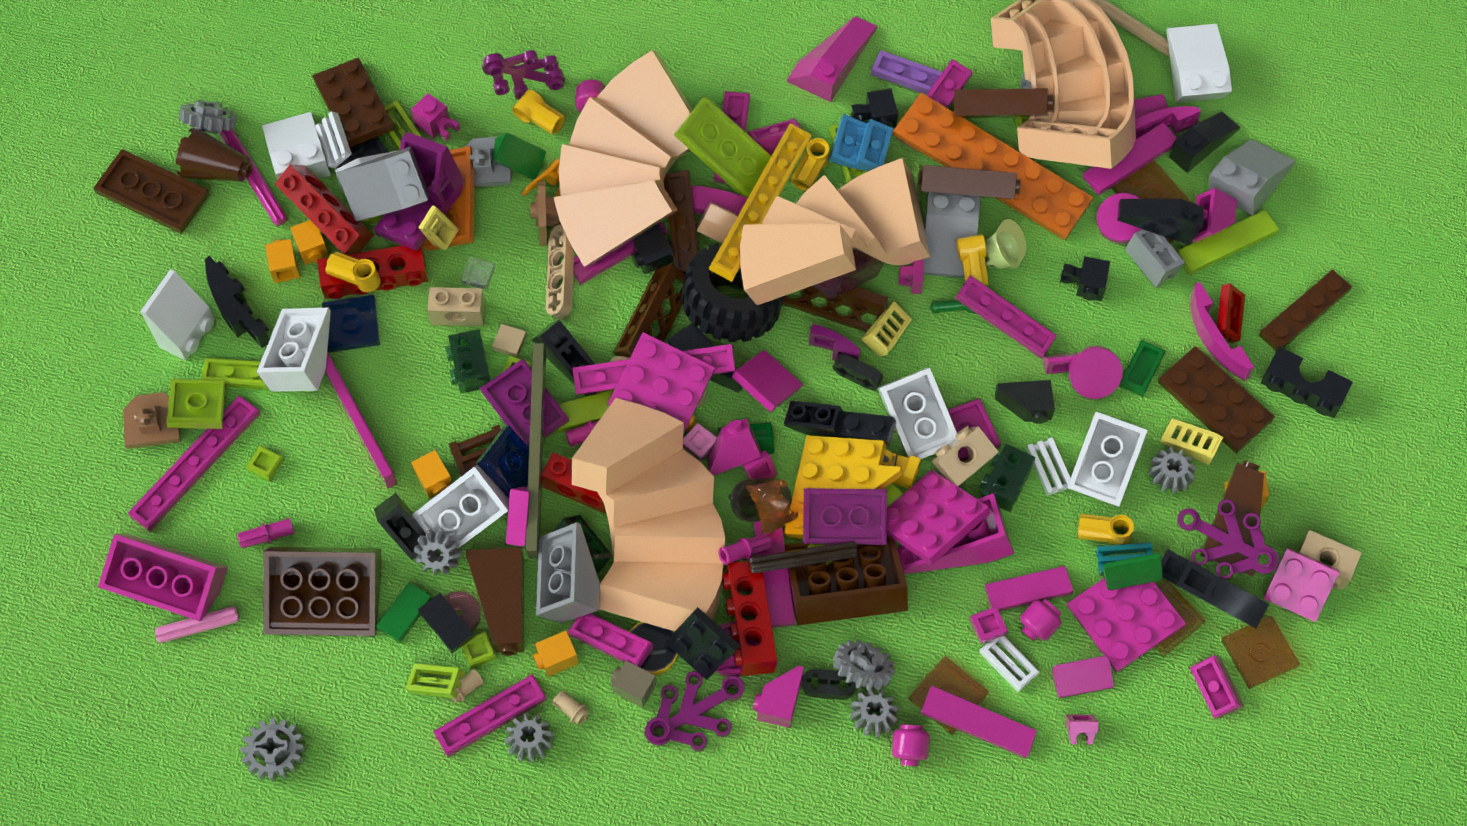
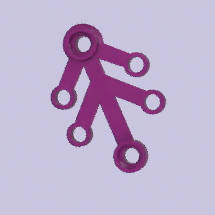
M529 50L509 58H503L499 53H492L483 59V72L493 76V87L496 95H505L510 91L508 81L503 79L502 73L512 76L515 86L513 92L517 100L528 90V86L524 84L523 78L543 82L550 90L561 89L565 82L563 71L558 68L557 57L554 55H549L539 60L537 52ZM540 68H544V70H545L546 72L543 73V72L534 71V70H537V69H540Z
M1222 500L1218 505V511L1224 516L1229 534L1201 520L1199 513L1194 509L1187 508L1179 513L1177 521L1182 529L1186 531L1196 529L1224 544L1207 550H1194L1191 554L1193 563L1202 566L1210 560L1239 552L1248 557V559L1233 564L1228 562L1220 563L1216 568V573L1219 577L1229 579L1233 574L1250 569L1267 574L1276 569L1279 562L1278 554L1273 548L1265 545L1260 529L1261 519L1257 514L1248 513L1243 519L1244 526L1250 529L1254 544L1253 548L1243 542L1235 516L1236 506L1231 500ZM1230 503L1232 511L1224 513L1222 511L1223 504ZM1191 514L1194 521L1192 524L1187 525L1184 523L1185 515ZM1251 516L1257 518V524L1254 527H1250L1247 524V519ZM1198 552L1205 554L1203 562L1195 560V555ZM1262 554L1269 556V562L1266 565L1259 563V557ZM1224 565L1230 567V574L1227 576H1223L1220 573V568Z
M696 671L688 673L680 711L670 719L671 706L678 700V690L672 685L665 686L661 691L662 701L658 715L646 724V739L656 746H662L669 741L690 745L692 750L700 752L707 745L705 735L700 732L689 734L676 730L678 727L687 724L714 731L721 738L727 737L731 733V723L725 718L717 720L701 716V714L726 700H739L744 693L743 681L736 676H729L723 680L721 690L694 704L697 690L702 687L703 679L701 674ZM692 677H696L699 679V683L692 685L689 683V680ZM730 687H736L738 692L730 694L727 690ZM667 691L675 693V696L671 699L666 698L664 695ZM720 724H725L728 726V729L725 732H720L717 727ZM661 728L665 732L662 736H656L654 731ZM701 738L704 742L702 745L696 746L693 744V740Z

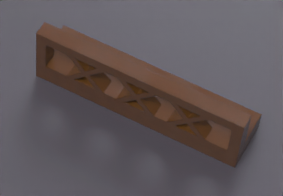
M673 264L656 268L613 352L615 355L631 357L643 332L653 337L651 325L655 320H658L660 332L654 338L664 342L683 305L681 299L683 287L678 294H675L673 282L677 278L684 284L686 275ZM669 298L671 310L668 315H664L662 303L664 299Z
M830 279L799 290L803 297L797 300L787 298L785 295L782 305L867 332L872 325L863 323L860 316L869 313L877 316L878 319L887 308L888 297ZM820 297L825 299L828 305L817 308L813 306L810 300ZM842 305L848 306L852 314L847 316L838 315L835 308Z

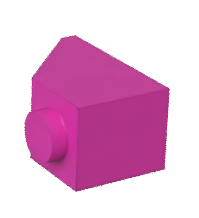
M1213 188L1196 197V204L1204 207L1203 227L1192 240L1193 242H1198L1235 223L1236 199L1217 188Z
M747 418L734 420L721 429L707 458L708 470L713 476L761 457L759 443Z
M797 666L764 685L762 694H756L753 710L757 711V721L790 728L804 667Z

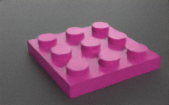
M643 332L607 405L610 406L614 399L618 398L666 413L684 422V435L716 368Z
M931 469L887 507V535L932 566L990 514V510L987 505Z
M1103 578L1067 603V608L1102 655L1109 656L1110 665L1116 673L1186 625L1154 582L1108 590L1105 578Z

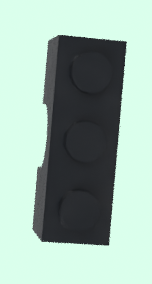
M1278 347L1261 384L1273 392H1280L1290 397L1298 404H1305L1315 409L1323 416L1335 418L1353 381L1328 370L1323 380L1309 382L1301 376L1299 371L1303 358Z

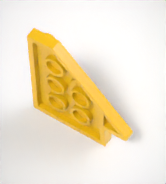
M806 435L784 531L786 537L803 539L804 488L884 489L903 475L901 467L882 465L886 449L885 442L881 440Z

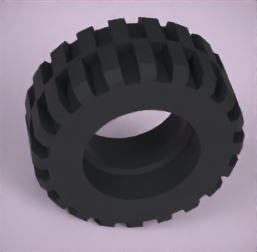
M716 243L710 245L708 250L706 248L702 249L689 262L681 296L683 310L688 317L690 316L689 320L692 324L699 326L700 331L704 334H712L714 339L720 341L721 338L728 339V342H736L737 340H742V342L750 341L753 336L756 339L763 336L765 332L770 331L778 320L784 296L756 305L750 297L737 299L723 295L715 287L732 285L744 289L741 266L731 282L709 270L721 245Z

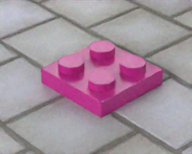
M1287 547L1263 599L1316 622L1340 571Z

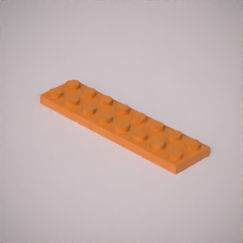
M923 93L919 94L893 130V136L944 167L1017 173V179L1021 180L1020 192L1015 194V199H996L1064 241L1093 200L1091 195L966 119L954 116V112Z

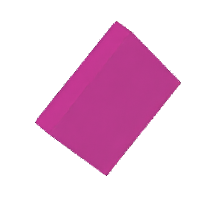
M765 350L738 368L732 375L734 380L770 412L798 392L803 385Z
M980 398L948 409L957 433L967 426L969 428L979 427L996 449L1001 447L999 437ZM964 447L958 451V457L961 461L968 459V451Z

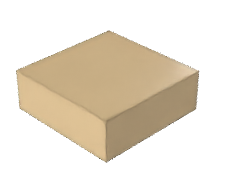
M501 324L492 345L493 351L518 358L527 336L526 331Z

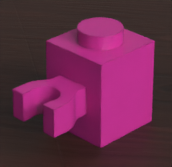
M429 93L411 109L414 125L432 139L440 133L441 137L448 141L450 133L446 129L452 128L456 132L460 129L457 121L449 119L447 106Z

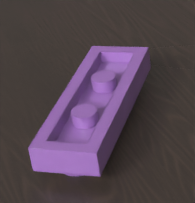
M880 50L871 69L872 76L926 95L942 74L941 71Z

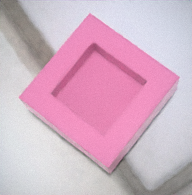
M697 423L683 438V448L701 462L711 452L717 437Z

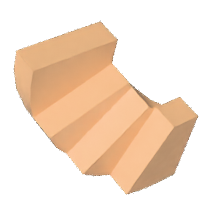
M1017 0L991 18L993 47L1022 50L1025 80L1031 82V89L1048 88L1049 95H1054V108L1049 110V116L1030 117V119L1017 128L1019 152L1028 158L1112 169L1122 161L1132 150L1136 141L1133 75L1128 54L1115 26L1101 7L1091 0Z
M652 50L631 63L609 82L597 98L589 97L576 121L570 143L562 144L559 164L561 196L553 198L562 227L584 267L594 264L678 211L664 188L663 180L672 165L691 151L674 136V133L692 112L693 108L658 51Z
M903 158L866 172L838 190L823 175L801 196L796 204L777 196L762 224L743 225L740 243L741 274L744 290L754 303L760 305L855 271L856 266L852 249L859 250L891 265H908L913 263V261L930 257L914 177Z
M615 398L572 458V485L598 492L604 502L609 522L613 564L600 583L599 609L675 631L697 607L714 621L720 605L723 563L719 558L718 551L719 548L725 547L722 520L713 505L714 476L700 461L683 450L684 422L641 404Z

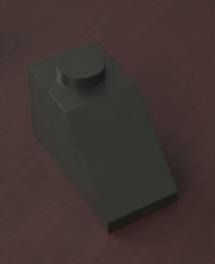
M1051 380L997 383L995 400L1024 422L1041 424L1052 420L1055 407Z
M394 493L374 509L378 523L412 560L419 555L414 552L415 546L419 545L418 538L420 535L426 536V533L413 518V512L397 493Z

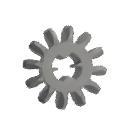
M1172 447L1168 448L1167 453L1160 450L1157 453V457L1152 458L1150 462L1152 467L1149 469V476L1154 477L1153 485H1162V492L1166 491L1167 488H1170L1172 494L1177 493L1178 489L1184 492L1187 490L1188 484H1192L1195 479L1193 474L1196 471V465L1190 464L1192 456H1183V449L1179 450L1178 453H1175Z
M439 528L436 533L429 529L426 532V536L420 535L417 540L419 545L415 546L414 552L419 554L415 559L416 563H425L422 568L423 571L432 568V573L435 576L439 570L447 574L450 571V567L456 568L458 565L457 559L461 557L462 551L456 549L460 545V540H451L454 535L453 532H449L446 536L444 535L443 528ZM437 548L442 551L439 555L434 552Z
M871 688L868 691V697L860 692L857 696L858 701L851 703V708L854 711L850 713V719L857 721L854 726L856 730L865 728L864 736H868L871 730L874 731L875 737L878 738L881 735V729L889 733L891 732L890 725L897 723L898 718L895 714L898 713V706L892 705L894 701L892 696L884 699L885 691L883 689L879 691L878 695H874V691ZM871 709L872 712H876L878 710L879 716H877L876 714H872L870 716L869 710Z
M525 713V721L521 722L518 718H514L515 727H507L506 731L510 736L505 738V744L511 746L508 750L510 755L518 754V761L522 762L528 756L530 763H534V755L538 754L540 758L544 759L545 753L543 749H552V743L549 740L554 738V734L552 731H548L550 727L548 721L541 723L540 715L537 714L531 721L529 714ZM530 734V737L534 736V740L532 742H529L528 739H526L525 742L524 737Z

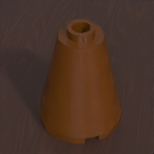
M191 128L188 130L192 132L190 136L182 138L176 156V165H179L181 172L177 171V174L180 177L242 182L250 176L252 164L247 156L204 131Z

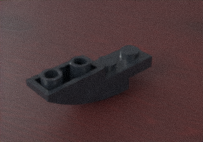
M210 256L205 258L207 281L223 319L237 338L247 332L261 348H264L269 343L267 335L269 329L260 318L255 320L251 316L253 312L245 303L247 301L243 294L245 288L237 278L232 280L228 276L229 271L221 261L216 263Z
M791 400L784 425L810 436L881 440L890 446L896 420L892 416L843 411L841 406Z
M1167 549L1161 560L1162 578L1257 629L1270 604Z

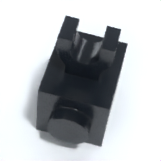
M892 88L867 92L866 105H851V117L860 121L872 119L892 128L897 126L898 111Z
M1084 256L1081 268L1064 264L1060 282L1078 283L1076 296L1090 301H1102L1106 289L1110 261Z

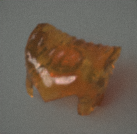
M776 479L766 483L746 486V490L756 505L763 534L773 533L798 518V512L794 513L789 509V502L782 497L781 488L788 485L785 480Z

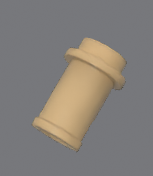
M472 669L471 672L459 680L461 686L455 690L458 693L457 698L451 699L455 703L465 701V696L484 684L482 677L475 669Z
M565 690L558 693L552 704L570 717L572 724H582L589 715L587 706L585 704L580 705Z

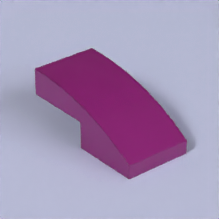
M812 324L809 345L833 350L832 360L836 361L839 354H846L859 360L860 349L854 343L835 331Z

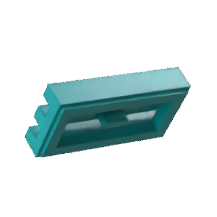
M1152 543L1097 546L1096 555L1099 575H1104V563L1153 554ZM1145 552V553H1143V554H1128V555L1103 556V555H1109V554H1123V553Z

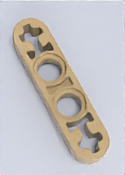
M562 224L556 225L549 234L546 312L559 320L566 318L572 309L574 249L568 240ZM564 255V259L561 262V264L557 265L560 257ZM563 278L561 286L557 288L559 280Z

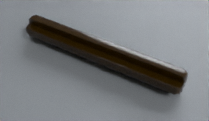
M855 541L754 556L749 558V567L751 573H759L853 558L857 556L858 548Z

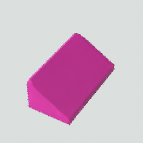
M793 118L749 131L747 134L766 152L772 155L790 123L799 128L801 127Z
M1080 352L1043 356L1045 374L1069 372V365L1073 357Z
M527 487L510 490L506 544L525 546L529 490Z
M1108 655L1055 665L1052 669L1058 698L1114 687Z
M1213 655L1190 667L1215 719L1244 707L1219 656Z

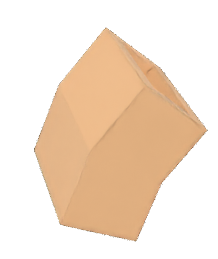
M710 201L698 222L697 231L723 243L738 215Z

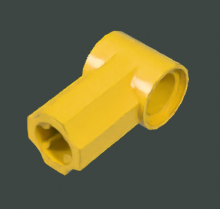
M530 89L512 107L513 113L525 123L532 122L551 135L557 134L565 121L563 114L547 105L538 93Z
M814 138L807 144L806 152L791 177V183L796 188L807 191L814 185L822 169L827 166L829 160V145L827 141L821 138ZM814 152H820V153H822L823 155H821V156H814L812 153H814Z
M983 234L957 238V252L959 261L962 262L965 282L971 275L985 286L989 285L985 263L986 245Z
M335 252L327 260L325 269L327 274L355 284L363 292H373L380 285L381 281L376 267L368 259L357 260Z
M1080 514L1077 539L1108 542L1111 545L1129 544L1134 530V523L1126 515H1116L1111 518ZM1122 528L1126 531V534H1117L1114 529Z

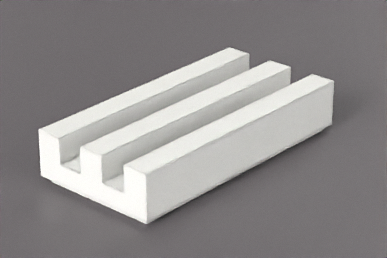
M331 111L328 114L329 118L324 117L322 119L323 124L318 123L315 127L328 166L336 168L351 155V151L339 115Z
M1048 438L1045 442L1039 441L1036 445H1027L1026 450L1046 495L1049 496L1067 490L1071 478L1053 438ZM1046 448L1049 449L1064 484L1061 483ZM1037 451H1040L1055 487H1051L1036 453Z
M1005 636L989 641L979 651L1018 693L1033 678L1039 675V671ZM997 642H999L1029 672L1027 676L996 645ZM991 649L1015 673V675L1021 681H1019L989 650Z

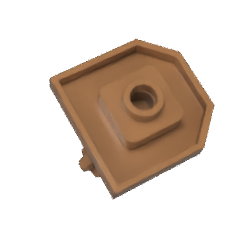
M538 181V194H535V203H530L531 218H536V227H539V245L547 246V226H556L561 224L554 198L546 197L545 181Z
M163 392L138 395L123 409L126 449L181 442L180 428H167L168 395Z

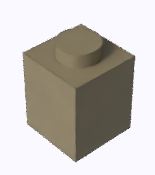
M625 661L622 668L618 666L615 669L610 682H612L614 694L643 708L656 686V676Z

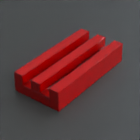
M1229 283L1221 286L1217 328L1220 333H1223L1222 336L1224 338H1229L1228 341L1234 343L1241 339L1245 294Z

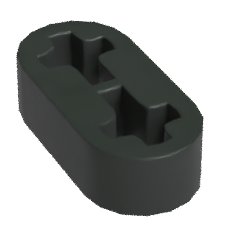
M839 354L832 366L833 370L840 376L870 390H877L883 379L880 371L846 354Z
M811 669L803 675L802 689L806 695L813 698L846 700L854 694L856 683L853 681L851 683L846 682V685L851 687H846L845 691L842 692L839 686L830 685H838L840 680L847 679L845 676H838L839 671ZM815 677L818 678V683L827 685L819 684L817 689H811V684L807 682H811L812 678Z

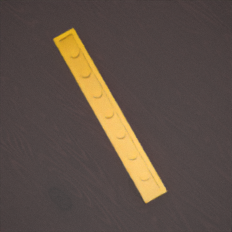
M791 123L789 124L712 261L709 270L731 282L733 281L741 266L740 243L743 225L763 223L775 198L780 196L812 134Z

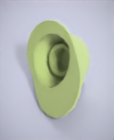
M1005 219L1000 224L996 233L985 242L986 266L994 265L997 269L1009 267L1017 269L1027 247L1024 233L1015 221Z

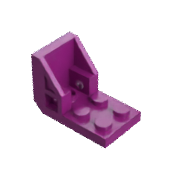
M406 132L401 139L400 150L412 147L427 186L426 190L430 195L429 199L405 209L386 213L373 229L376 235L417 251L426 240L425 235L418 227L433 205L445 215L461 195L464 180L447 146Z

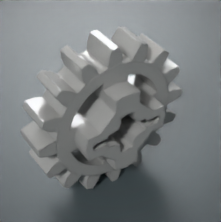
M196 100L194 104L186 103V105H181L179 120H182V123L188 124L190 127L218 134L222 132V129L226 131L234 129L236 114L233 113L234 111L222 107L221 103Z
M848 640L846 645L840 644L833 658V661H835L833 667L839 669L838 676L847 677V683L853 681L856 683V688L862 686L866 687L868 691L871 690L872 686L877 690H881L882 686L887 687L895 672V669H893L895 663L888 660L890 655L883 654L881 647L873 648L871 642L866 644L862 643L861 640H857L856 644H854L851 640Z
M271 718L270 725H266L261 720L259 721L260 728L258 730L253 727L250 728L253 734L251 737H243L244 742L248 746L240 749L242 754L246 755L242 761L245 766H249L248 771L252 775L258 772L257 776L262 781L266 775L269 776L271 782H275L276 775L279 774L283 779H286V771L290 770L295 773L294 763L303 762L302 758L298 755V753L305 752L304 746L299 744L303 741V737L301 734H296L298 730L294 725L288 728V723L284 719L279 725L275 718ZM280 733L287 736L291 742L281 740ZM258 757L259 760L265 759L266 766L259 764L255 758Z

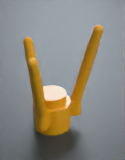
M555 159L542 174L527 185L521 192L522 196H525L538 186V181L546 180L553 186L560 184V159ZM560 186L555 197L561 196Z

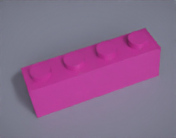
M114 534L98 587L197 621H202L220 594L228 567L130 534Z

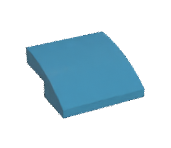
M843 114L840 118L828 161L863 171H871L884 165L893 128L872 119L865 123Z

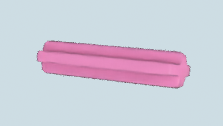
M232 606L207 613L202 621L189 618L160 626L155 629V635L159 643H164L233 624L239 621L238 611L236 607Z

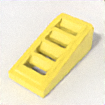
M433 205L418 227L433 245L444 251L459 231Z
M893 301L861 340L878 357L885 356L895 345L912 319ZM893 311L902 319L901 323L892 315ZM888 319L897 327L896 329L887 322ZM883 326L891 333L890 336L882 329ZM878 333L886 340L885 342L877 336Z
M1172 418L1160 442L1178 451L1183 449L1184 454L1192 456V458L1206 465H1210L1223 436ZM1175 429L1180 431L1177 439L1171 438ZM1185 434L1190 435L1187 443L1182 442ZM1195 438L1200 440L1197 446L1192 445ZM1205 443L1210 445L1208 450L1203 449Z

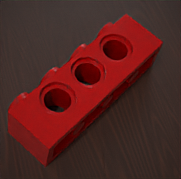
M290 164L275 182V185L343 254L361 252L374 236L361 221H355L353 213L305 165Z
M402 245L347 254V256L357 260L368 259L374 263L381 281L376 290L388 291L400 286H418L421 283L428 282L422 245L417 251ZM328 258L317 259L320 287L325 299H339L352 294H367V292L361 291L357 285L327 274L325 269ZM397 267H404L402 270H395Z
M552 452L541 473L543 488L607 514L604 502L598 492L572 485V460Z
M749 561L728 563L726 573L722 574L723 590H728L729 598L726 599L727 615H732L733 623L730 624V636L740 644L733 653L735 666H740L741 676L775 673L777 655L763 572L751 573ZM745 590L748 591L750 594L742 595L739 593V591ZM749 615L754 620H746L742 616ZM747 641H756L758 645L751 646L747 643Z

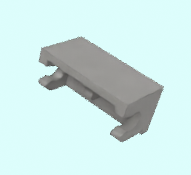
M1143 229L1133 234L1125 248V251L1155 288L1161 286L1167 277L1172 280L1181 266L1185 264L1184 260L1165 237Z

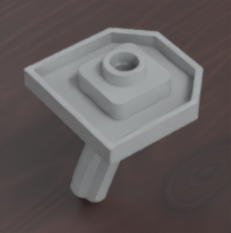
M497 137L473 138L465 146L473 148L472 155L469 158L473 161V168L475 170V187L512 185V170L493 161L494 143Z

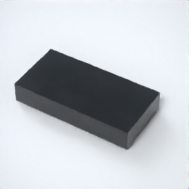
M441 593L418 609L419 614L452 654L474 638L472 631Z

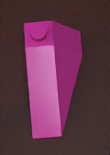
M856 16L800 59L788 77L787 82L832 102L876 31L877 26Z
M994 493L978 498L979 501L989 507L990 514L932 566L906 547L901 546L898 548L904 574L989 563L1014 554L1010 536Z

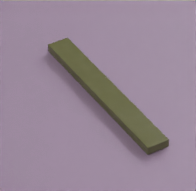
M534 343L528 471L529 502L526 528V552L530 559H538L541 526V473L543 468L546 350L544 343Z

